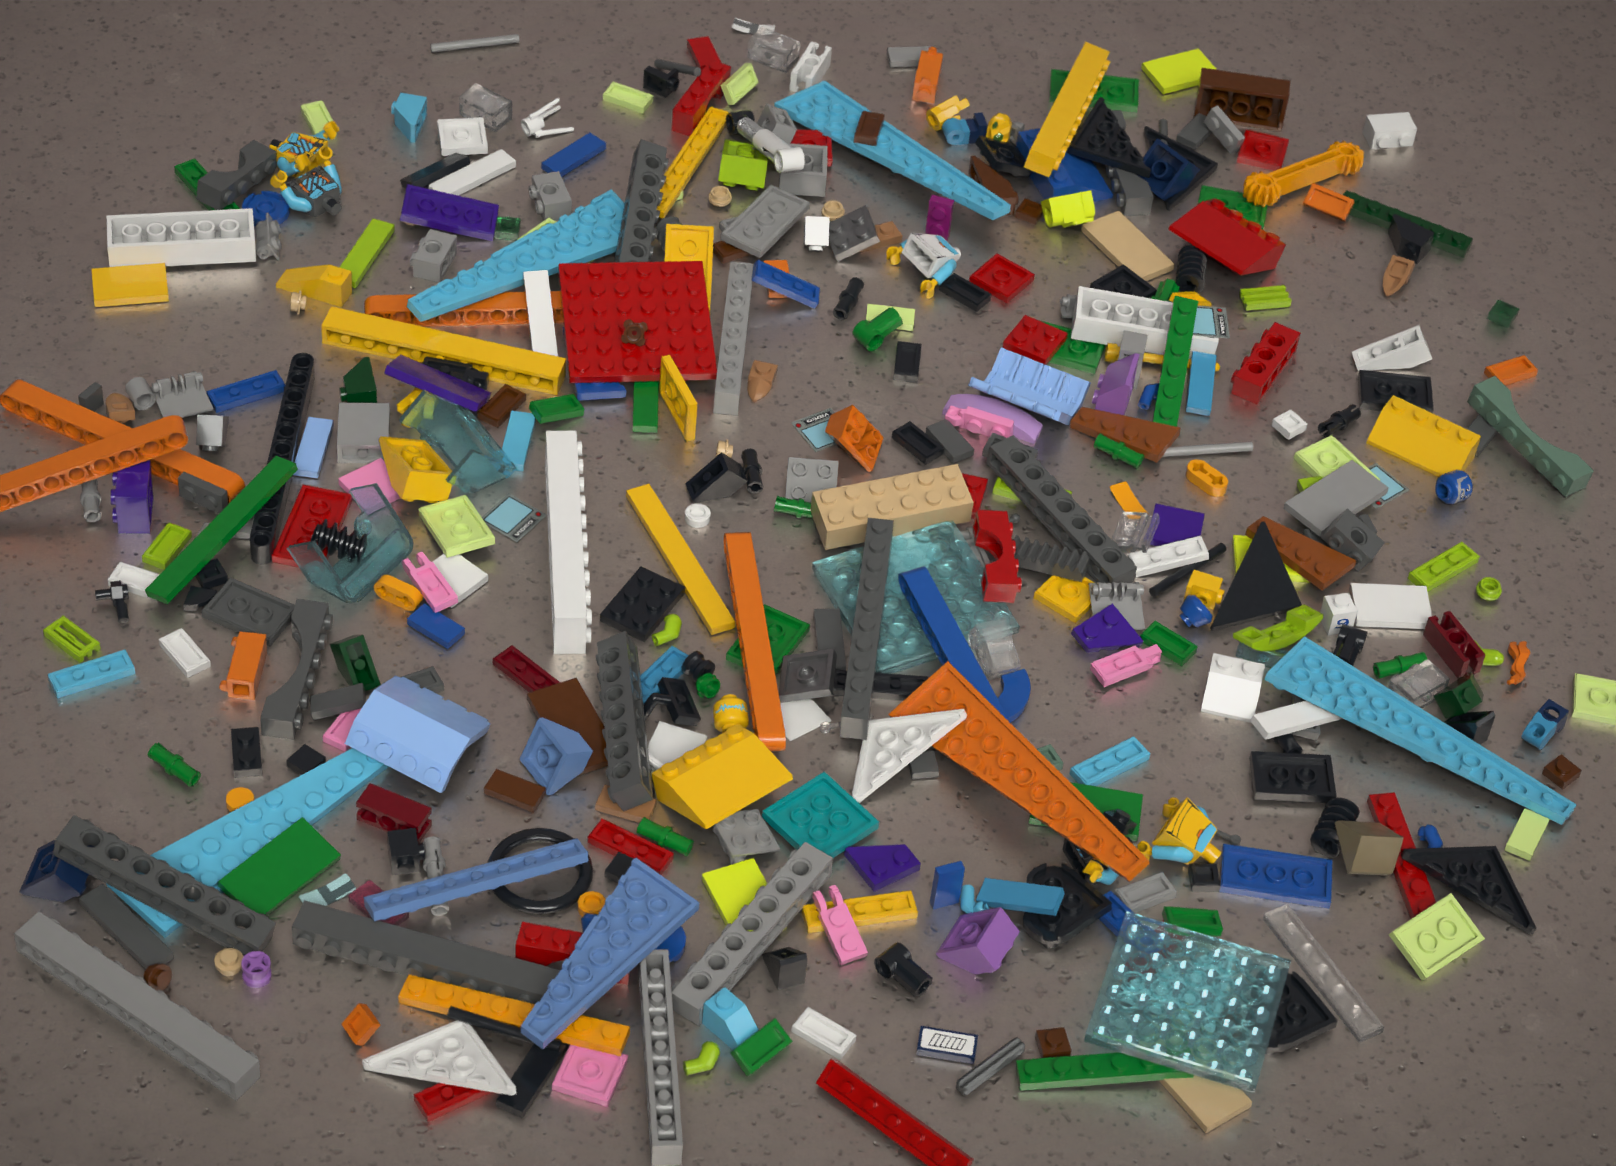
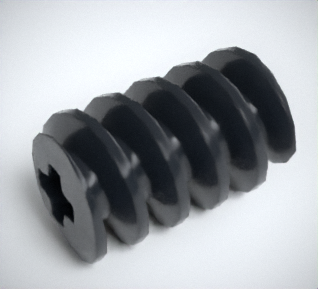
M1193 245L1181 248L1178 254L1175 283L1180 287L1179 292L1195 291L1200 293L1205 286L1207 257L1200 249Z
M324 519L321 524L316 525L309 548H313L318 543V551L322 552L328 547V555L330 556L338 550V559H342L347 554L348 562L352 563L357 557V565L359 566L367 546V534L364 533L358 539L357 530L347 535V526H344L339 532L336 522L328 528V519Z
M1333 798L1326 803L1310 838L1311 845L1315 851L1326 857L1339 856L1341 846L1335 822L1338 820L1356 821L1360 811L1355 803L1345 798Z

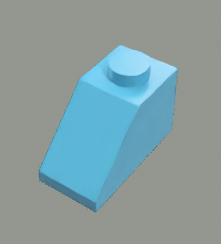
M400 92L397 101L392 103L391 114L394 115L397 128L412 143L416 142L427 117V97Z
M724 987L704 1002L702 1024L732 1050L759 1030L746 1005L727 988Z

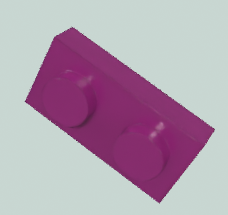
M931 195L925 234L939 235L946 241L948 240L954 200Z

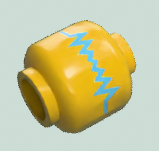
M728 694L724 695L714 704V726L719 732L723 733L728 728L736 725L746 729L749 725L747 703L743 699L737 698L736 695Z

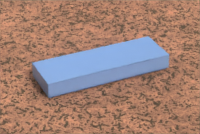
M308 417L294 462L298 470L293 475L310 478L319 477L334 427L333 420Z

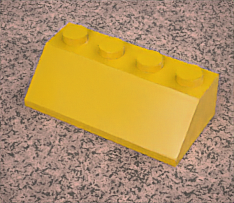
M1393 395L1383 407L1366 443L1440 477L1442 474L1453 470L1465 471L1476 455L1481 436Z

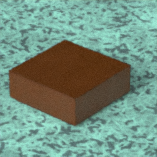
M1026 198L1015 211V218L1034 225L1037 224L1043 215L1042 205Z

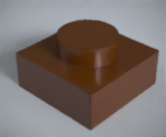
M1561 754L1544 767L1542 774L1563 790L1580 776L1582 770Z
M1064 1027L1036 1031L1035 1039L1041 1058L1071 1055L1072 1050Z

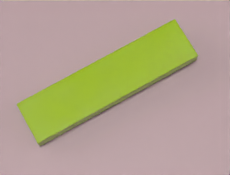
M373 218L351 249L340 268L352 271V288H357L395 231V224Z

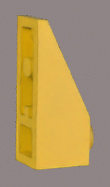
M330 264L286 269L277 281L276 288L298 293L301 290L302 295L343 307L352 294V271Z

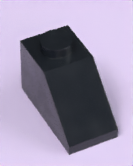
M1397 214L1392 216L1388 231L1397 255L1413 260L1415 264H1418L1430 251L1435 234Z
M721 452L685 484L692 501L697 503L730 497L746 484L748 480L741 464Z

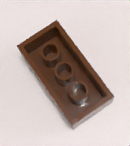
M1202 68L1193 118L1198 113L1207 116L1211 108L1218 105L1234 125L1281 132L1289 100L1290 80Z

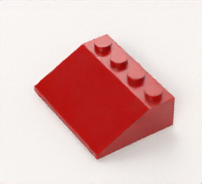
M1215 198L1202 201L1168 228L1174 234L1240 275L1275 269L1286 246L1285 243L1280 241L1279 236L1271 232H1265L1261 229L1262 226L1260 224L1244 219L1242 213L1228 209L1223 201Z

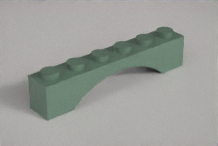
M1496 376L1474 385L1467 402L1557 490L1567 497L1587 486L1594 470L1577 454L1562 450L1534 433L1517 413L1512 401L1511 391Z

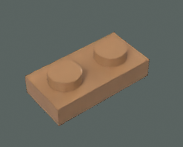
M893 221L874 225L880 242L859 253L901 243L902 234Z

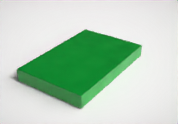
M1201 185L1198 204L1213 198L1219 199L1225 203V207L1230 210L1239 211L1243 214L1244 219L1254 221L1262 226V230L1264 229L1268 205H1265L1264 208L1261 205L1255 206L1253 202H1247V198L1243 196L1242 192Z
M1041 321L1068 333L1067 340L1049 361L1050 363L1092 374L1096 373L1106 345L1071 339V328Z
M764 604L776 676L782 668L783 656L791 655L809 632L810 624ZM737 639L726 653V660L743 667L739 639Z

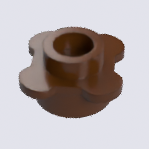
M631 319L626 320L621 340L626 344L644 345V334L648 329L645 322L635 323ZM635 330V331L637 332V334H636V335H633V334H632V331Z

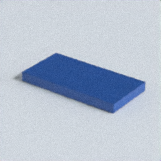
M1223 844L1219 892L1330 908L1332 860Z

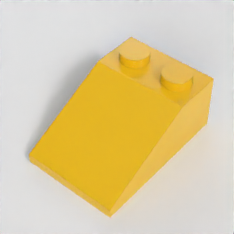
M380 436L379 443L391 486L401 499L409 502L424 500L428 503L448 500L455 474L426 440Z

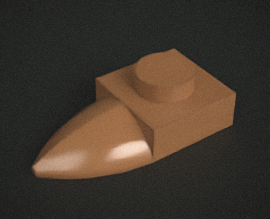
M1392 255L1383 277V289L1387 297L1397 292L1404 284L1407 285L1415 267V261Z
M754 360L748 375L747 384L748 395L753 402L762 399L769 393L777 374L778 365Z
M112 393L107 397L106 414L108 418L119 423L135 420V410L129 398L118 393Z

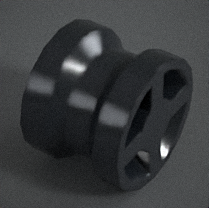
M700 651L692 652L682 665V672L688 676L691 675L695 683L700 676L705 673L713 675L715 671V664L711 660H705L704 655Z

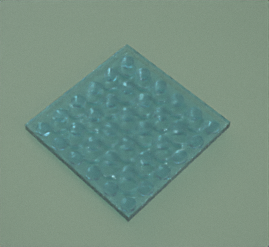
M953 520L893 537L876 673L892 674L938 659L908 604L898 581L899 573L925 566L929 571L970 648L1019 633L1020 626L1005 603L983 601L981 579L984 569ZM864 546L812 562V569L835 609H840L841 619L851 636Z
M1126 911L1084 1042L1255 1093L1291 960Z

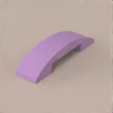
M951 395L942 411V414L946 415L950 405L960 409H967L970 406L1014 421L1013 435L1017 439L1035 444L1043 427L1037 419L1020 408L982 395Z

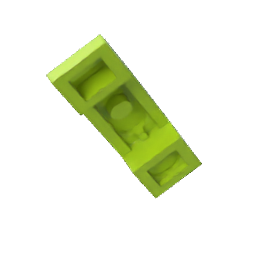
M1304 604L1287 611L1286 621L1261 631L1250 626L1233 633V638L1258 651L1279 650L1306 636L1321 622L1323 614Z

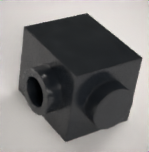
M416 828L387 831L392 875L420 872V860H425L423 843H418Z

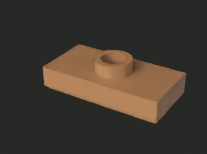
M604 785L595 804L596 811L640 823L644 817L649 820L651 819L656 808L657 799L653 798L651 801L623 812L617 803L611 801L607 788L610 786Z

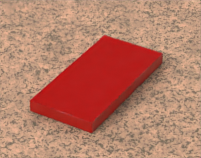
M302 485L272 554V562L323 572L329 558L328 547L322 552L318 551V543L313 548H309L311 537L316 525L321 524L324 519H328V528L336 522L337 529L340 531L352 503V494Z

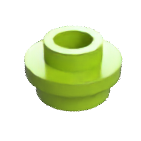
M1492 577L1483 578L1476 586L1478 596L1489 601L1498 599L1502 592L1500 582Z

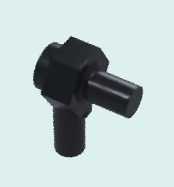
M121 580L111 581L109 589L95 590L96 601L107 599L113 601V606L117 609L119 623H127L129 621L127 604L124 602V600L129 599L127 584H121Z

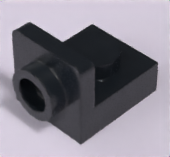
M648 66L644 69L643 88L666 98L670 93L676 91L679 86V70L674 68L666 74Z

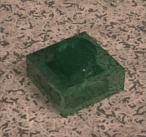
M497 216L495 239L517 241L520 233L521 218Z
M1498 299L1489 311L1487 319L1509 328L1518 316L1519 308Z

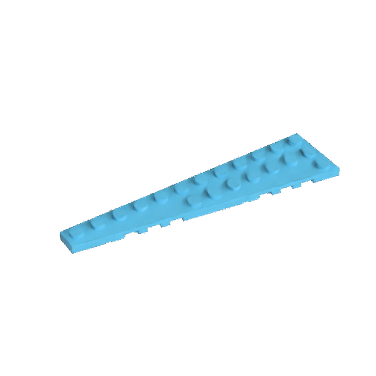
M825 80L774 103L775 107L786 110L792 120L812 130L820 131L822 135L828 136L832 140L886 166L893 173H899L991 220L1010 213L1011 205L885 120L876 146L854 143V135L862 111H871Z
M611 189L592 199L589 205L585 207L579 206L569 216L565 214L559 217L558 222L554 224L548 223L539 230H535L491 254V258L488 260L476 262L474 267L467 271L465 269L461 270L453 279H445L436 286H432L408 299L407 308L422 322L523 286V272L548 270V276L558 273V264L587 263L612 254L617 249L625 203Z
M1305 636L1266 674L1264 680L1272 683L1275 688L1286 690L1419 755L1426 762H1433L1560 825H1563L1577 805Z
M352 748L150 856L167 862L174 869L190 874L195 880L208 887H214L223 894L224 892L217 886L218 881L300 818L303 817L311 826L389 766ZM106 884L164 938L183 925Z

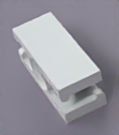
M811 41L791 72V91L797 92L800 82L806 83L805 89L820 82L830 66L832 47L826 46L824 53L818 56L816 55V50L819 48V44Z

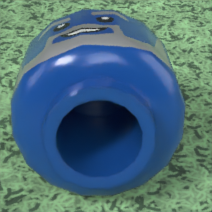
M1458 469L1438 477L1435 491L1440 500L1451 505L1468 499L1472 494L1473 484L1469 475Z

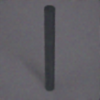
M1219 543L1208 550L1209 560L1185 565L1149 589L1151 596L1156 597L1192 574L1193 570H1198L1224 553L1226 546L1223 543Z
M453 1006L449 1008L448 1018L536 1045L521 1033L520 1027ZM554 1039L545 1048L559 1052L562 1040Z

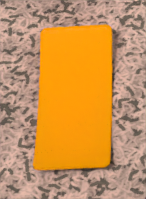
M1126 481L1110 486L1119 505L1131 519L1149 514L1136 499Z

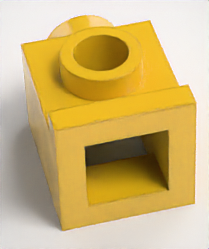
M1193 570L1186 587L1184 600L1188 595H1195L1206 608L1214 610L1216 604L1221 605L1225 590L1221 589L1223 578Z

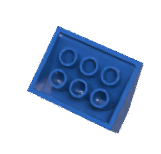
M1040 128L1018 132L1016 146L1025 159L1028 157ZM1067 151L1058 170H1053L1050 177L1034 171L1030 174L1031 180L1044 200L1085 191L1092 192L1093 202L1111 199L1114 195L1092 160L1069 154Z

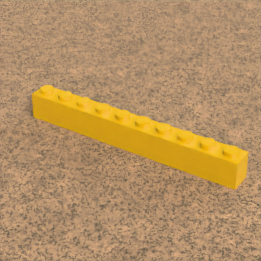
M1085 42L1029 151L1024 168L1046 177H1050L1053 170H1058L1092 102L1094 94H1096L1099 84H1101L1104 74L1107 72L1111 62L1107 60L1110 51Z
M331 306L321 325L323 344L396 359L398 356L403 355L420 363H423L424 358L427 356L472 364L473 368L478 371L489 373V381L556 396L566 377V358Z

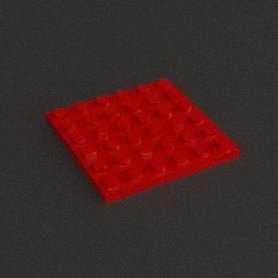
M702 261L558 264L570 383L660 381L661 358L666 355L672 357L684 380H716L717 366ZM631 319L635 323L645 322L648 329L644 334V345L626 344L621 340L626 320ZM634 330L632 331V334L636 335L637 332Z

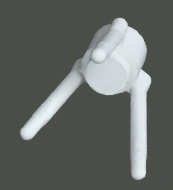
M556 98L538 111L529 114V117L521 120L524 133L527 136L534 134L536 138L544 135L572 132L574 127L542 130L545 127L543 119L561 109L559 105L550 109L560 102L559 98Z

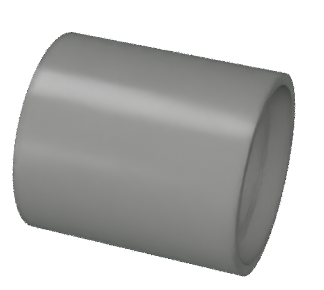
M135 377L126 384L125 390L136 409L146 410L154 405L156 397L144 378Z

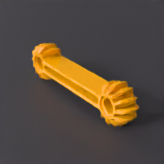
M1343 140L1340 143L1335 141L1333 145L1329 146L1327 152L1267 174L1262 171L1259 173L1252 172L1244 180L1243 196L1247 198V202H1253L1255 206L1261 205L1263 208L1265 205L1273 206L1274 203L1278 202L1280 196L1340 173L1345 176L1348 174L1355 175L1363 166L1364 151L1360 149V146L1353 145L1352 142L1346 143Z

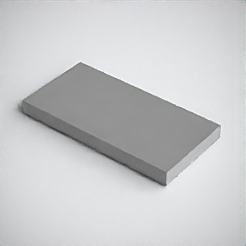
M770 185L721 233L720 240L761 258L809 210L810 202Z
M1351 460L1286 501L1283 509L1321 537L1333 520L1347 508L1355 515L1386 495L1389 487Z

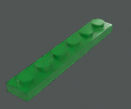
M1179 296L1174 297L1152 422L1177 427L1198 306L1197 300Z
M1189 1047L1016 1060V1072L1020 1091L1193 1078L1194 1067Z

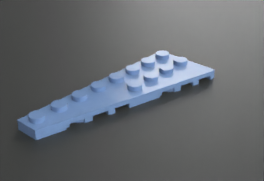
M634 858L626 874L622 875L613 893L609 894L606 898L605 905L599 914L594 916L576 943L570 957L566 958L563 962L562 969L556 978L552 979L549 983L548 990L539 1002H536L522 1023L521 1033L541 1049H544L699 910V902L638 858Z

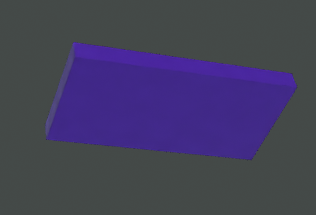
M407 184L400 221L493 242L499 205Z
M403 355L390 362L384 372L390 377L474 412L487 403L491 396V392Z

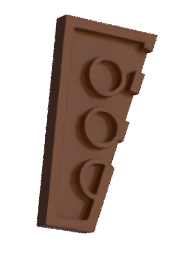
M1081 407L1070 421V428L1094 438H1097L1101 433L1118 443L1121 441L1126 444V447L1143 454L1144 458L1156 463L1180 435V427Z
M1264 516L1246 529L1245 535L1253 540L1260 523L1265 521L1283 563L1321 591L1352 570L1357 561Z

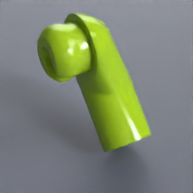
M677 614L667 615L664 618V630L652 634V641L655 646H660L678 638L682 622Z
M1481 648L1485 653L1482 666H1499L1503 663L1504 656L1501 652L1495 649Z
M712 1041L704 1042L698 1058L683 1061L685 1075L712 1070L720 1055L719 1046Z

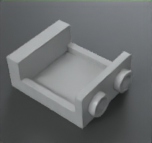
M339 403L337 432L338 463H371L379 458L384 460L379 439L380 436L389 437L390 403Z

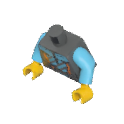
M330 147L325 149L327 157L322 155L320 149L316 155L317 161L324 164V168L319 165L285 183L288 178L287 174L282 170H279L277 176L273 175L271 177L270 184L274 188L281 189V195L292 210L304 212L312 217H318L327 211L331 215H337L342 207L340 204L342 187L335 165L330 162L333 154Z

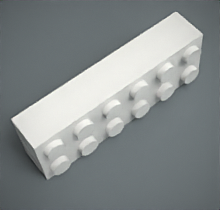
M252 208L106 216L109 267L165 263V266L256 262Z
M1079 286L1073 307L1071 339L1104 345L1114 343L1121 347L1123 333L1126 330L1148 335L1145 352L1164 355L1173 302ZM1192 336L1189 359H1191L1193 351L1215 355L1219 338Z

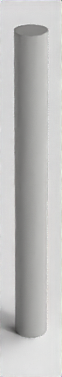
M512 34L430 44L431 53L519 43V35Z
M1253 442L1169 447L1162 457L1253 451Z

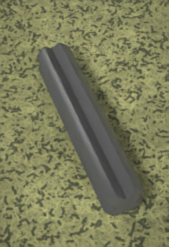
M1018 1037L1010 1040L958 1079L956 1089L962 1095H968L1025 1051L1024 1042Z

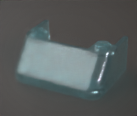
M426 390L419 394L399 419L402 424L418 430L421 434V440H426L430 446L435 445L443 451L455 467L446 478V481L459 487L465 493L481 491L510 477L517 469L474 414L466 408Z
M377 483L349 490V493L362 511L354 521V530H357L359 539L364 533L367 534V546L358 565L357 557L352 563H349L346 554L332 567L315 541L290 545L287 548L306 579L312 585L345 603L360 602L374 589V584L382 575H388L413 550L411 535Z

